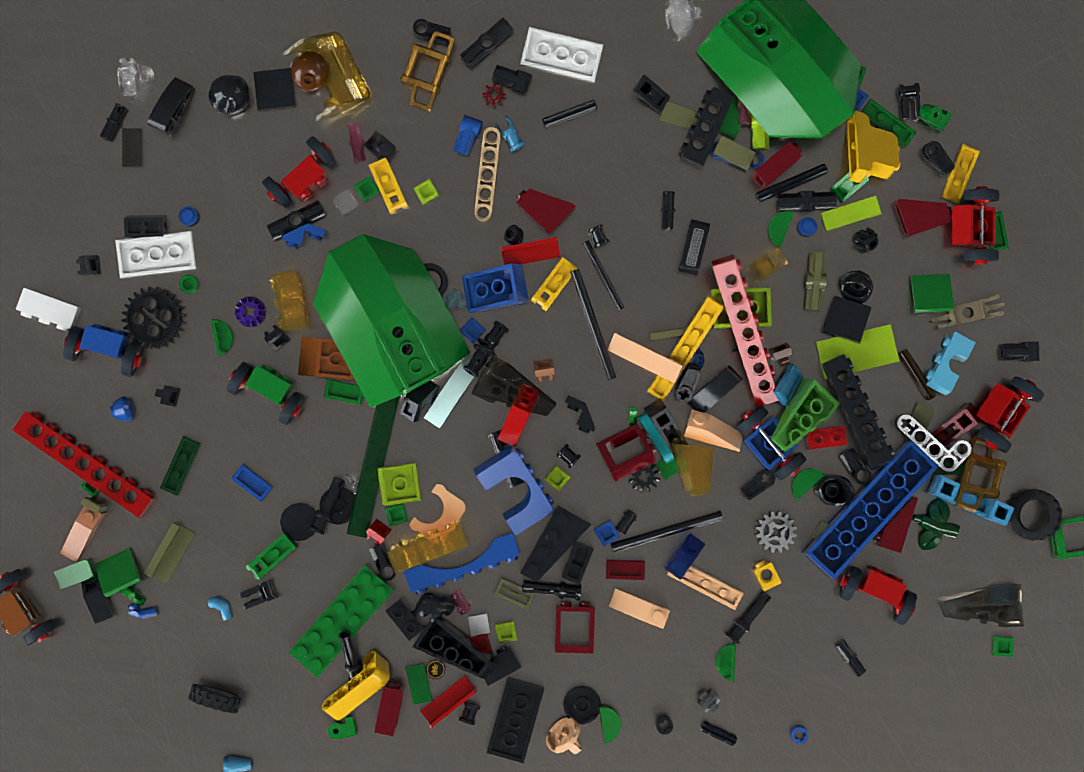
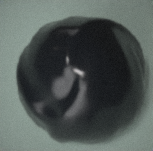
M223 75L212 82L208 96L211 105L218 112L231 116L242 112L248 106L249 89L242 77Z

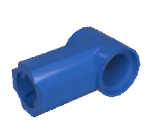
M464 115L453 150L469 156L483 121Z

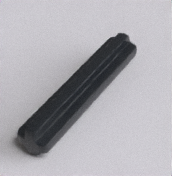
M592 99L544 117L542 122L545 128H549L597 109V104Z

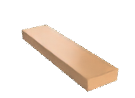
M617 332L614 333L607 349L673 383L677 382L684 366Z
M676 557L667 573L668 576L736 610L744 594Z

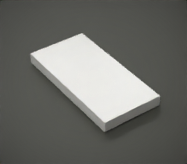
M529 27L520 65L595 82L603 44Z
M192 231L164 234L163 237H137L115 240L120 278L197 269Z

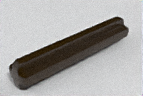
M908 349L899 352L900 359L926 400L933 399L936 393L926 385L927 379Z

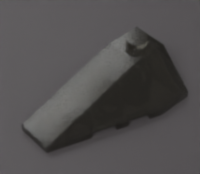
M492 356L483 368L471 393L487 402L495 403V401L506 403L507 407H512L523 384L540 392L531 413L548 416L556 406L554 400L513 366L495 356Z

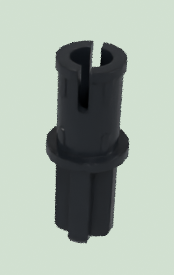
M115 103L109 118H106L107 122L100 134V137L106 141L111 140L117 126H120L119 122L123 114L127 110L126 107L122 106L118 112L120 108L118 103Z
M663 191V208H661V211H663L662 229L665 230L673 229L674 212L676 211L674 209V191Z
M845 640L835 646L844 658V663L849 665L857 677L862 676L866 672V669L856 657L857 653H853Z

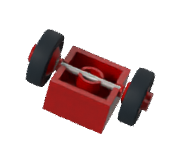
M311 136L306 141L313 155L306 157L281 180V184L275 182L269 176L262 181V184L268 190L267 195L274 202L277 200L283 207L291 203V199L284 187H287L302 202L303 200H309L317 187L321 188L328 182L327 178L329 176L318 165L316 158L324 162L328 167L336 160L329 153L331 149L324 142L320 143L314 136Z
M977 186L976 189L965 190L964 200L975 202L977 205L953 206L952 245L976 247L964 250L963 258L965 261H972L975 264H987V262L999 260V250L985 247L995 246V207H988L986 203L999 201L1000 192L997 189Z
M1017 376L1012 379L1010 386L1018 394L996 383L976 414L978 418L991 428L982 427L977 436L986 442L985 445L989 448L997 449L1004 453H1007L1012 445L1004 436L1009 439L1011 438L1031 407L1024 401L1025 398L1039 403L1044 396V393L1036 387L1037 385L1034 382Z
M852 566L841 580L839 597L849 601L856 591L861 590L894 605L896 608L894 622L905 625L915 611L917 594L908 590L905 592L907 585L903 584V579L889 574V577L885 576L886 572L872 566L869 569L866 567L862 575L861 569Z

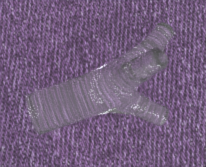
M355 473L353 480L349 474H346L348 482L345 481L344 485L349 487L355 496L359 474Z

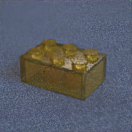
M296 270L272 274L273 279H270L272 291L276 292L277 298H274L276 310L280 312V317H278L279 328H282L287 333L311 329L300 273Z

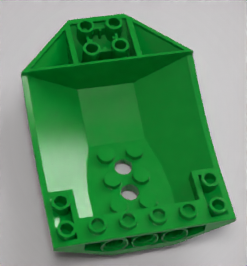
M745 0L719 21L696 51L742 102L769 137L824 138L854 115L861 65L838 35L806 0ZM759 29H766L763 34H756ZM770 41H777L778 45L771 49L768 48V43Z
M362 233L328 252L313 305L333 338L370 408L414 390L441 375L471 353L437 287L414 249ZM397 326L403 329V334L400 337H394L392 334L393 329ZM405 344H410L412 347L409 354H403L402 347Z

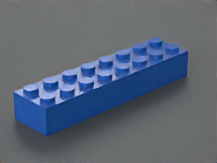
M906 440L895 452L894 460L883 465L871 480L803 552L831 579L835 580L939 467L912 440Z

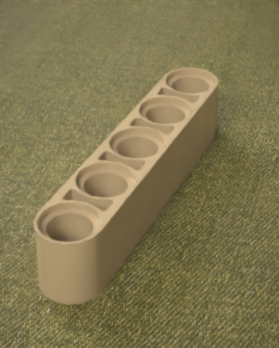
M489 127L484 131L475 202V216L480 222L489 221L493 212L501 141L500 132L494 127ZM491 132L497 134V139L493 142L488 141L486 138ZM488 151L495 153V158L491 161L486 160L484 157ZM486 170H490L493 173V177L489 180L482 177L483 172ZM484 189H488L491 192L490 197L487 199L480 196L481 191ZM481 208H486L489 214L487 217L481 218L478 215V211Z

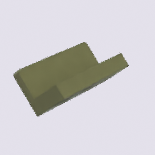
M177 522L172 523L144 574L149 577L154 576L167 583L194 538L195 533Z

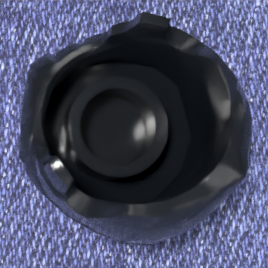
M827 475L819 483H816L814 492L820 497V501L831 506L846 505L855 494L852 483L841 475Z
M425 593L417 602L413 613L415 615L418 614L420 617H425L431 613L430 621L434 622L437 617H441L443 614L445 616L451 615L455 602L447 599L445 596Z

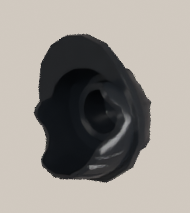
M855 270L843 276L840 287L845 299L862 304L870 298L874 285L868 274L861 270Z

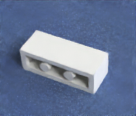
M23 288L16 310L21 311L20 315L30 319L32 315L38 317V321L47 325H50V322L57 324L56 328L67 332L68 328L71 329L73 326H76L82 308Z

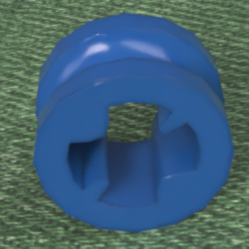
M802 725L794 726L790 732L792 740L797 744L805 743L809 736L808 731ZM797 730H800V732H804V733H805V734H802V736H803L802 739H799L798 737H794V735H797V734H796V731H797Z

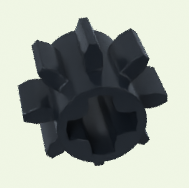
M868 227L866 231H858L855 235V246L865 253L868 249L874 250L879 242L878 234Z

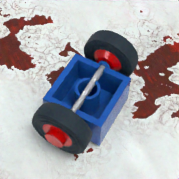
M92 323V326L86 325L85 329L73 326L70 329L63 345V357L65 359L75 361L80 351L86 349L120 358L122 361L121 374L132 377L135 374L137 367L141 363V345L135 342L129 343L130 337L125 336V331L113 328L107 331L108 327Z
M762 405L754 411L751 409L743 415L744 419L736 427L742 434L755 428L753 432L743 439V442L766 470H770L779 461L782 462L780 467L774 472L781 481L789 475L791 477L800 470L799 467L807 459L801 452L787 457L789 453L799 446L798 444H795L785 452L771 440L779 421L775 416H771L762 423V419L769 413Z

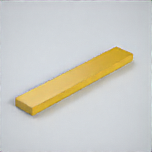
M709 295L669 356L670 359L684 365L681 373L725 307L724 304ZM657 375L647 392L664 402L675 383Z

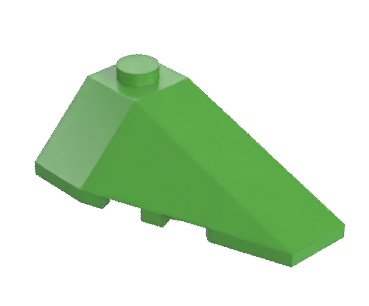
M802 379L789 404L786 406L771 440L786 452L801 441L806 434L813 432L818 425L830 419L839 406V402L815 379Z

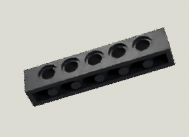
M843 354L823 363L822 368L870 470L872 471L892 462L895 452L892 446L887 445L885 438H887L886 433L882 427L879 428L876 422L878 421V416L868 405L870 403L866 392L862 393L860 388L862 383L858 375L854 376L852 369L854 367L850 358L846 359ZM846 373L848 380H839L838 374ZM853 390L857 396L850 399L846 396V392ZM861 407L864 409L865 414L857 416L854 409ZM870 425L873 428V432L867 434L863 431L862 427ZM878 442L881 445V450H872L871 443Z

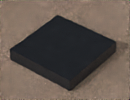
M291 68L253 72L258 111L296 107Z
M835 296L823 333L860 344L872 307Z

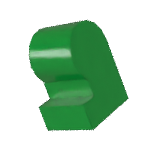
M931 104L922 105L919 111L920 118L926 124L940 131H944L952 117L949 111Z
M355 714L347 716L345 722L334 721L328 727V735L334 740L353 737L358 734Z

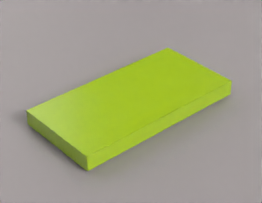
M891 324L864 330L860 344L839 337L815 342L821 368L823 363L843 354L846 359L850 358L854 367L852 369L853 372L899 362ZM822 368L824 379H827V376Z

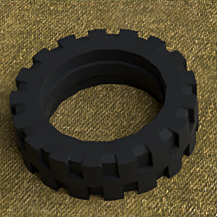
M1039 489L1025 490L1023 493L1018 494L1017 498L1011 502V507L1014 508L1009 519L1012 529L1019 536L1032 541H1044L1054 536V533L1060 528V522L1063 520V511L1060 508L1059 501L1053 495ZM1030 500H1042L1048 504L1051 510L1049 524L1040 531L1028 530L1021 522L1020 513L1022 507Z
M192 684L188 697L190 701L228 713H238L242 700L240 696L234 695L231 692L202 684Z

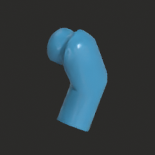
M218 596L208 600L210 608L221 611L223 621L232 618L227 600Z

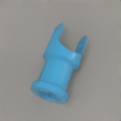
M506 116L510 123L509 129L503 132L497 123L495 125L502 138L506 139L511 147L510 151L514 152L526 143L520 139L516 132L517 128L512 120Z

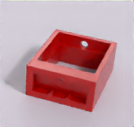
M521 385L498 440L514 447L516 446L540 393L532 387Z

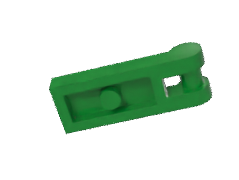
M284 532L254 558L246 568L248 571L251 570L255 575L254 578L259 581L298 546ZM258 563L264 567L262 570L257 566Z

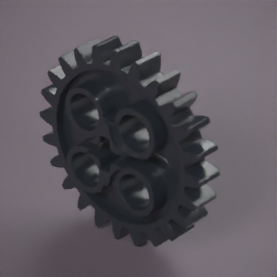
M149 286L148 292L141 288L140 295L134 292L135 299L128 297V300L131 302L130 305L124 304L128 310L122 312V314L126 315V318L121 321L127 323L123 329L130 330L127 336L134 335L132 341L137 342L140 340L139 344L141 346L146 342L147 348H150L153 344L154 348L158 349L159 343L166 347L165 341L173 343L171 337L178 338V335L175 333L176 330L182 331L179 324H184L185 322L180 320V317L185 314L179 313V310L183 306H177L176 304L179 302V299L172 300L174 294L170 293L167 295L166 289H163L160 293V287H156L155 291H153L152 287ZM151 299L156 301V306L153 309H149L147 305ZM142 306L150 314H154L155 318L165 324L167 328L164 329L159 323L150 321L151 317L140 310V307ZM165 311L171 313V318L168 321H164L162 318ZM138 314L144 316V321L141 324H137L135 320ZM153 326H157L159 329V333L156 336H152L150 333Z

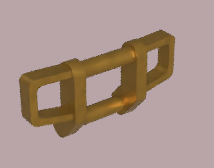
M436 31L433 33L427 47L412 43L410 48L412 51L406 69L400 77L401 81L413 84L410 98L411 104L426 110L432 108L436 94L440 90L439 84L446 64L451 58L450 54L455 42L454 37ZM437 36L450 41L446 54L431 49ZM419 53L440 59L432 84L411 77ZM418 86L433 92L428 105L415 100Z
M974 436L971 439V453L965 459L966 464L962 480L959 482L960 487L955 502L957 507L971 512L978 510L982 498H999V486L1003 470L1007 466V462L1004 460L992 459L993 449L989 447L987 458L973 453L975 442L982 445L986 443L978 436ZM973 464L987 469H996L991 488H982L969 483ZM963 492L977 496L974 506L962 502Z

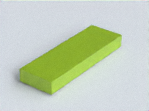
M873 196L820 214L827 232L882 213L877 197Z

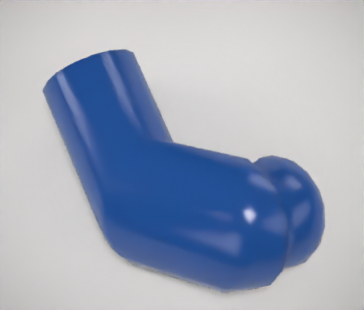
M136 603L129 604L128 606L129 614L140 619L157 615L155 606L139 609V605Z

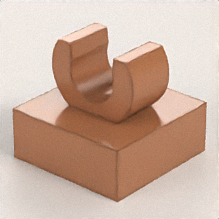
M553 360L533 361L535 376L538 377L539 382H542V376H549V380L552 381V375H555Z

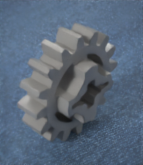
M770 511L769 517L764 514L765 520H758L761 525L760 527H755V529L759 530L755 537L761 538L758 543H764L763 549L765 550L771 547L770 551L774 553L775 548H777L779 553L782 552V547L788 550L787 544H794L791 539L792 537H797L793 533L797 527L791 526L794 520L788 521V514L782 517L781 511H778L777 515ZM773 519H780L784 522L781 524H775ZM765 525L768 526L766 534L763 533ZM774 527L777 529L781 528L778 532L779 536L772 535ZM788 529V537L785 539V531ZM777 540L779 544L773 545L769 541Z

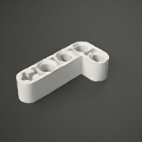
M904 414L897 419L896 424L899 430L923 450L941 469L947 472L954 471L971 453V445L967 441L958 440L947 450L912 416ZM909 418V424L912 427L916 424L918 427L909 435L908 432L911 430L906 426L902 428V419L907 420ZM918 431H923L925 434V439L921 442L915 439V434ZM961 443H964L967 447V451L964 454L957 452V446ZM932 444L939 446V452L936 455H932L929 452V447ZM952 458L953 466L945 468L943 465L944 459Z

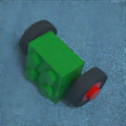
M242 362L231 373L227 391L236 396L244 386L251 388L280 405L282 411L278 421L288 425L294 417L298 416L304 399L302 394L294 392L287 400L295 386L291 383L292 379L283 374L276 375L274 373L276 370L265 364L262 366L256 365L249 377L252 366Z

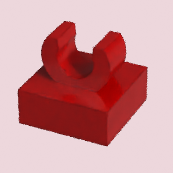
M376 519L366 531V539L368 540L372 537L376 540L374 545L377 546L379 543L382 544L391 532V529Z

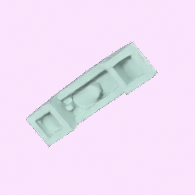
M468 355L461 361L424 417L438 428H441L474 378V376L463 369L464 365H467L472 359Z

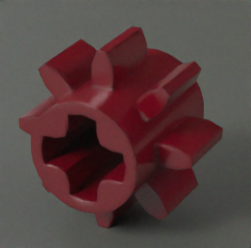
M495 82L492 87L486 85L487 92L482 93V96L487 97L485 103L491 102L493 107L498 102L503 104L501 98L506 97V94L501 93L504 87H496ZM496 91L498 95L496 99H492V96L489 94Z

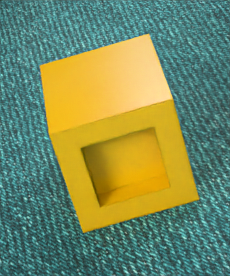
M760 561L755 564L756 568L752 569L763 591L782 583L771 561ZM769 569L771 571L770 578L762 579V571Z

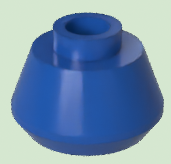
M122 396L113 402V406H110L113 418L116 417L119 421L127 422L133 418V410L128 397Z

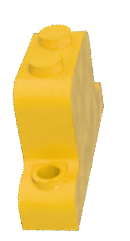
M855 110L854 115L847 121L850 181L860 183L865 177H870V175L888 179L894 171L899 170L901 165L898 138L892 132L872 127L868 116Z

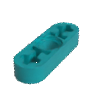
M645 412L637 418L666 464L674 460L673 454L647 413Z

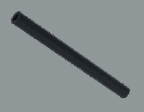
M580 270L570 271L607 380L614 379L616 374Z
M721 511L610 544L613 552H617L721 521L723 516Z

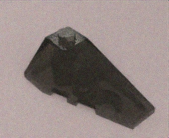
M1021 584L999 585L943 602L944 617L964 621L976 619L980 620L982 624H987V622L998 623L1000 627H1024Z

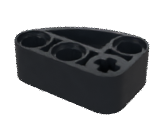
M175 77L158 99L148 118L147 124L170 135L192 93L193 85Z
M728 365L697 392L687 404L693 410L705 413L743 379Z

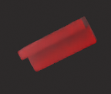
M557 237L501 247L504 265H524L561 258Z
M464 675L421 709L420 712L429 722L430 728H432L473 696L477 689L468 677Z

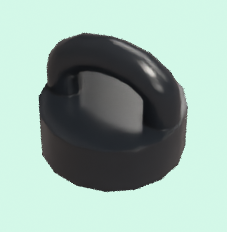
M517 225L509 226L504 234L505 241L511 245L521 244L524 237L523 230Z

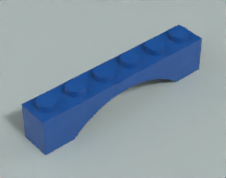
M511 532L496 537L481 556L463 566L437 568L420 564L404 570V574L411 593L421 594L426 592L429 586L434 585V588L445 585V581L452 579L454 582L463 579V575L470 572L471 575L482 572L481 568L488 566L489 569L500 565V561L506 560L508 563L517 560L520 550L514 533Z

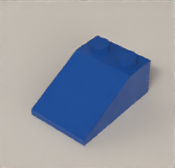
M507 264L462 276L468 313L529 302L522 264Z

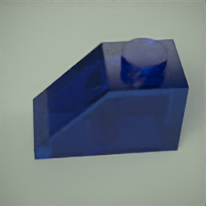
M689 533L665 567V570L681 580L706 544Z

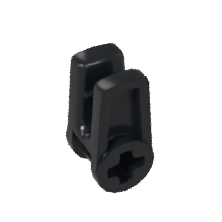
M919 83L909 86L898 85L902 121L909 119V100L912 102L913 118L916 120L921 119L919 116L921 108Z
M931 141L922 147L923 157L941 176L948 174L955 168L954 163L939 142ZM934 147V153L930 154V148Z
M692 363L687 364L675 388V395L678 401L686 403L692 399L700 377L699 366Z
M769 470L760 471L741 488L742 494L748 500L753 499L775 483V475ZM763 474L767 476L770 474L771 477H769V483H762Z
M272 579L239 593L240 598H248L254 593L260 594L259 598L251 599L243 605L245 610L279 597L272 586Z

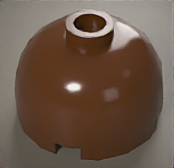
M303 52L302 55L294 58L291 66V77L294 83L305 91H315L323 87L330 73L329 64L321 54L316 52Z

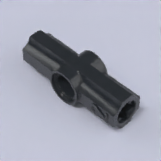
M501 18L461 53L460 57L472 68L486 54L492 52L514 29L507 20ZM484 39H490L492 41L491 46L484 47L481 44Z
M799 191L798 193L777 194L778 211L798 210L800 212L815 211L816 209H835L837 203L836 192Z
M319 200L268 224L267 228L275 241L283 237V235L307 223L309 224L326 214ZM296 215L300 216V224L293 225L291 222L292 218Z

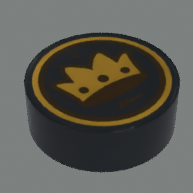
M434 659L428 663L426 672L430 678L440 679L445 674V664L441 660Z

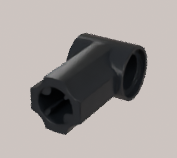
M417 19L413 24V34L419 39L430 40L436 31L450 35L451 31L450 27L431 23L425 19ZM422 24L425 25L427 30L424 33H419L416 31V27ZM437 36L434 41L447 45L448 39Z
M496 65L492 81L508 86L516 92L527 94L533 75L525 71H515Z
M1039 341L1022 342L1021 344H1001V360L1040 361Z
M853 447L839 456L855 483L864 485L871 480L872 474L870 470L865 466ZM861 470L867 474V478L863 482L857 478V474Z
M383 542L370 548L369 551L379 571L380 578L384 581L394 579L397 575V568L391 559L385 543ZM385 567L392 568L393 575L391 577H386L383 574Z

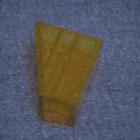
M777 247L749 265L746 269L757 284L788 264V261Z
M671 443L684 490L691 492V496L702 497L703 493L710 494L714 448Z

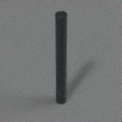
M585 241L582 245L618 311L623 309L624 305L590 241Z

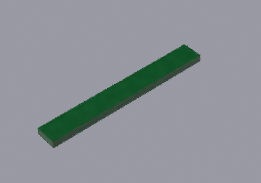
M399 396L379 404L375 408L346 534L363 538L367 537L366 531L369 528L379 485L377 468L383 467Z

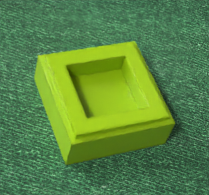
M430 178L413 188L423 205L440 196Z
M555 465L544 480L559 492L570 479V476Z
M514 621L495 624L498 643L517 640Z

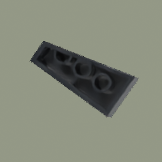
M557 505L520 573L538 582L592 524Z
M437 617L434 622L430 621L412 646V648L438 658L478 678L489 679L499 664L443 617Z

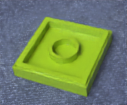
M416 463L377 468L383 506L421 501Z

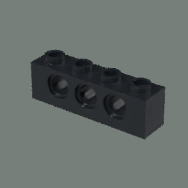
M714 86L711 90L707 89L703 97L705 101L703 108L699 107L695 118L698 120L695 126H690L687 133L690 136L688 142H684L679 151L682 153L680 159L700 168L704 166L734 95ZM710 104L717 106L718 112L716 114L709 111ZM702 122L709 123V131L702 130ZM694 139L701 140V149H697L694 147Z

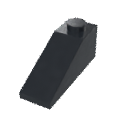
M661 399L644 408L673 454L675 461L692 451Z

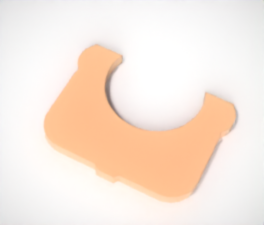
M436 484L431 492L437 494L443 502L444 510L442 516L433 523H423L414 517L409 525L412 530L419 531L433 542L442 543L446 540L452 529H455L458 520L465 511V503L447 491L443 485Z

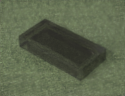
M122 128V167H142L141 128Z

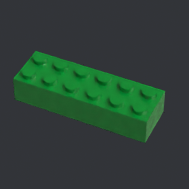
M368 564L364 565L288 653L318 678L342 650L338 637L339 633L348 630L351 633V638H353L395 588L387 581L382 580L379 574Z

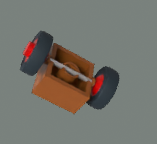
M16 569L11 573L7 571L0 576V593L10 590V592L0 597L2 628L12 637L34 626L22 638L27 645H31L36 641L40 643L49 637L48 634L55 630L57 625L53 619L38 624L40 619L21 589L15 587L18 582L24 579V573L21 569Z

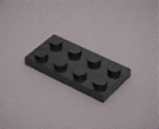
M507 678L488 745V754L524 763L544 688Z

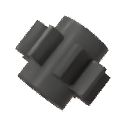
M704 690L698 695L701 700L697 703L706 713L712 711L714 714L720 709L718 704L721 700L713 690L709 693Z

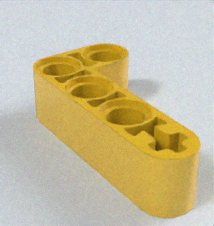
M375 651L368 652L363 659V670L331 694L323 702L322 710L337 721L344 718L387 684L390 678L388 661Z

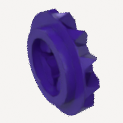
M247 296L240 299L235 306L237 321L246 327L259 325L265 317V306L256 297ZM245 305L249 308L256 306L253 311L255 318L251 315L243 317L247 312Z

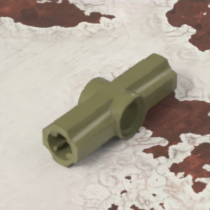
M810 252L809 269L805 279V289H807L805 310L822 311L823 292L826 289L827 274H825L827 253Z

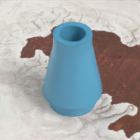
M234 756L223 758V772L251 770L250 758Z

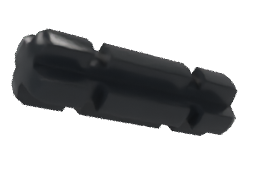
M704 722L701 726L702 732L709 733L710 736L722 742L726 741L731 746H734L738 738L735 735H729L727 731L712 726L708 722Z

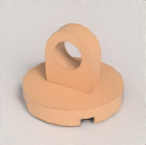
M562 718L551 727V733L546 737V745L552 752L561 753L569 749L572 753L577 754L582 750V746L577 740L580 733V725L574 718Z

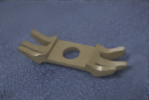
M998 294L978 301L955 305L954 311H949V314L932 318L931 320L932 322L951 320L949 323L938 325V329L949 328L963 323L1004 315L1003 311L987 314V312L1004 307L1005 304L999 303L985 306L986 303L999 299L1000 296ZM969 307L973 310L971 318L963 316L962 311L964 308ZM940 311L934 313H946L948 311Z

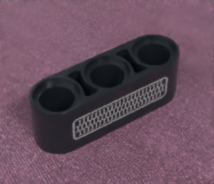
M691 219L678 273L694 277L698 276L710 223Z

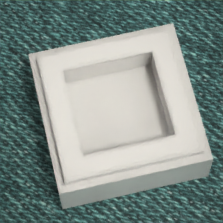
M487 613L468 617L471 636L490 633Z

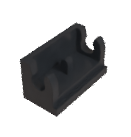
M128 215L124 217L125 237H163L166 233V228H164L166 215Z

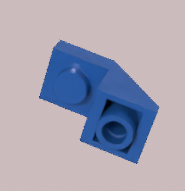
M307 223L283 235L282 239L286 241L285 245L297 248V245L303 246L307 232L309 237L320 240V237L326 238L328 231Z

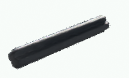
M821 164L758 191L756 196L759 202H762L827 174L828 168L825 164Z

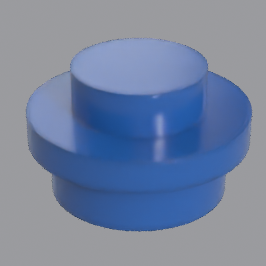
M186 206L180 210L179 220L184 225H193L198 220V213L193 207Z
M811 217L801 219L798 224L799 232L804 236L815 234L818 228L817 222Z

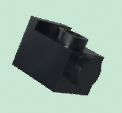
M377 131L364 144L377 158L380 155L387 158L396 147Z

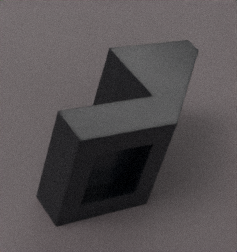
M428 381L410 391L404 398L399 414L412 422H418L423 404L434 403L439 386L432 381Z
M568 395L565 401L568 404L567 408L576 412L579 409L582 410L576 423L579 425L578 429L588 434L590 431L594 432L596 428L586 403Z
M98 575L82 581L83 598L94 623L97 624L112 618L111 601L103 595Z

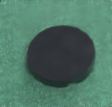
M342 487L330 515L332 516L331 520H328L329 523L340 525L350 520L355 495L349 489ZM328 490L325 491V493L322 495V497H321V499H320V504H319L320 507H321V505H322V503H323V501H324V498H325V496H326Z
M304 503L290 505L281 515V530L283 533L286 532L295 541L309 539L315 533L308 529V527L312 525L316 511Z
M576 686L569 690L564 697L563 708L568 719L570 717L574 718L578 724L583 725L591 723L599 715L598 706H601V700L597 692L591 687Z

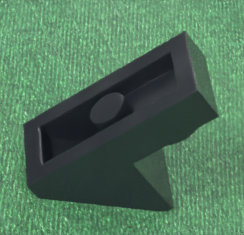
M644 74L633 89L635 97L644 100L658 112H661L671 97Z

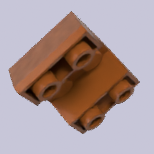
M301 338L298 375L355 380L333 339Z

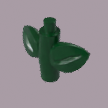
M937 498L932 502L929 508V515L923 513L921 516L917 514L913 516L912 521L919 523L920 527L925 528L920 536L921 550L936 548L941 543L942 535L956 538L959 533L960 525L947 522L950 516V508L942 499Z

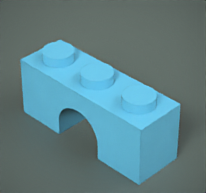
M957 332L950 336L947 335L942 344L945 346L943 351L939 352L934 360L936 362L934 369L931 368L926 376L928 379L926 385L945 396L950 394L959 375L951 371L949 361L950 359H956L962 363L966 361L976 342Z

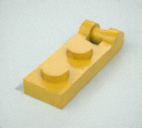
M387 158L370 164V170L390 214L395 213V210L399 208L404 209L408 207ZM397 195L399 201L392 203L390 198Z
M562 257L534 294L531 301L537 302L544 311H547L572 278L570 271L578 268ZM544 292L550 295L548 300L541 296Z

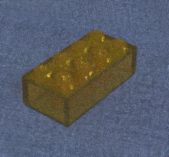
M455 520L445 524V529L439 530L437 527L427 531V535L421 537L419 534L409 538L408 543L403 544L400 541L391 545V549L387 553L395 574L467 547L469 541L462 523H457Z

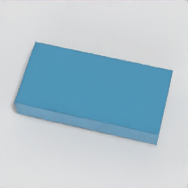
M795 364L788 365L773 392L782 405L789 404L804 377Z

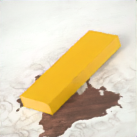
M964 144L961 145L954 162L955 168L950 172L940 198L959 205L979 156V150Z

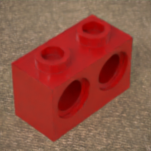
M845 426L820 428L805 435L806 450L847 445Z

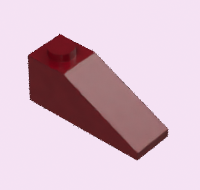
M969 402L930 434L946 447L979 423L981 419L976 416L978 410ZM932 444L929 447L930 452L935 455L939 452V446Z
M911 496L884 525L881 531L876 534L875 541H877V546L899 553L902 552L917 504V497Z

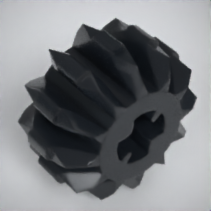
M652 464L650 468L647 466L631 474L634 478L629 479V483L636 481L632 488L636 489L640 485L639 492L641 493L644 486H646L647 492L651 491L650 484L656 488L657 485L653 483V480L660 481V478L654 477L660 471H652L656 465ZM642 471H645L646 474L649 473L646 482H643V479L641 481L639 479Z

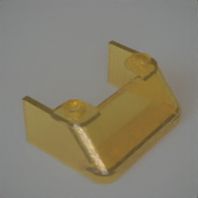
M334 31L302 38L283 52L285 56L295 53L302 55L306 51L321 54L329 64L330 73L325 87L331 98L325 100V111L315 118L316 121L336 117L370 99V90L344 37L339 32Z

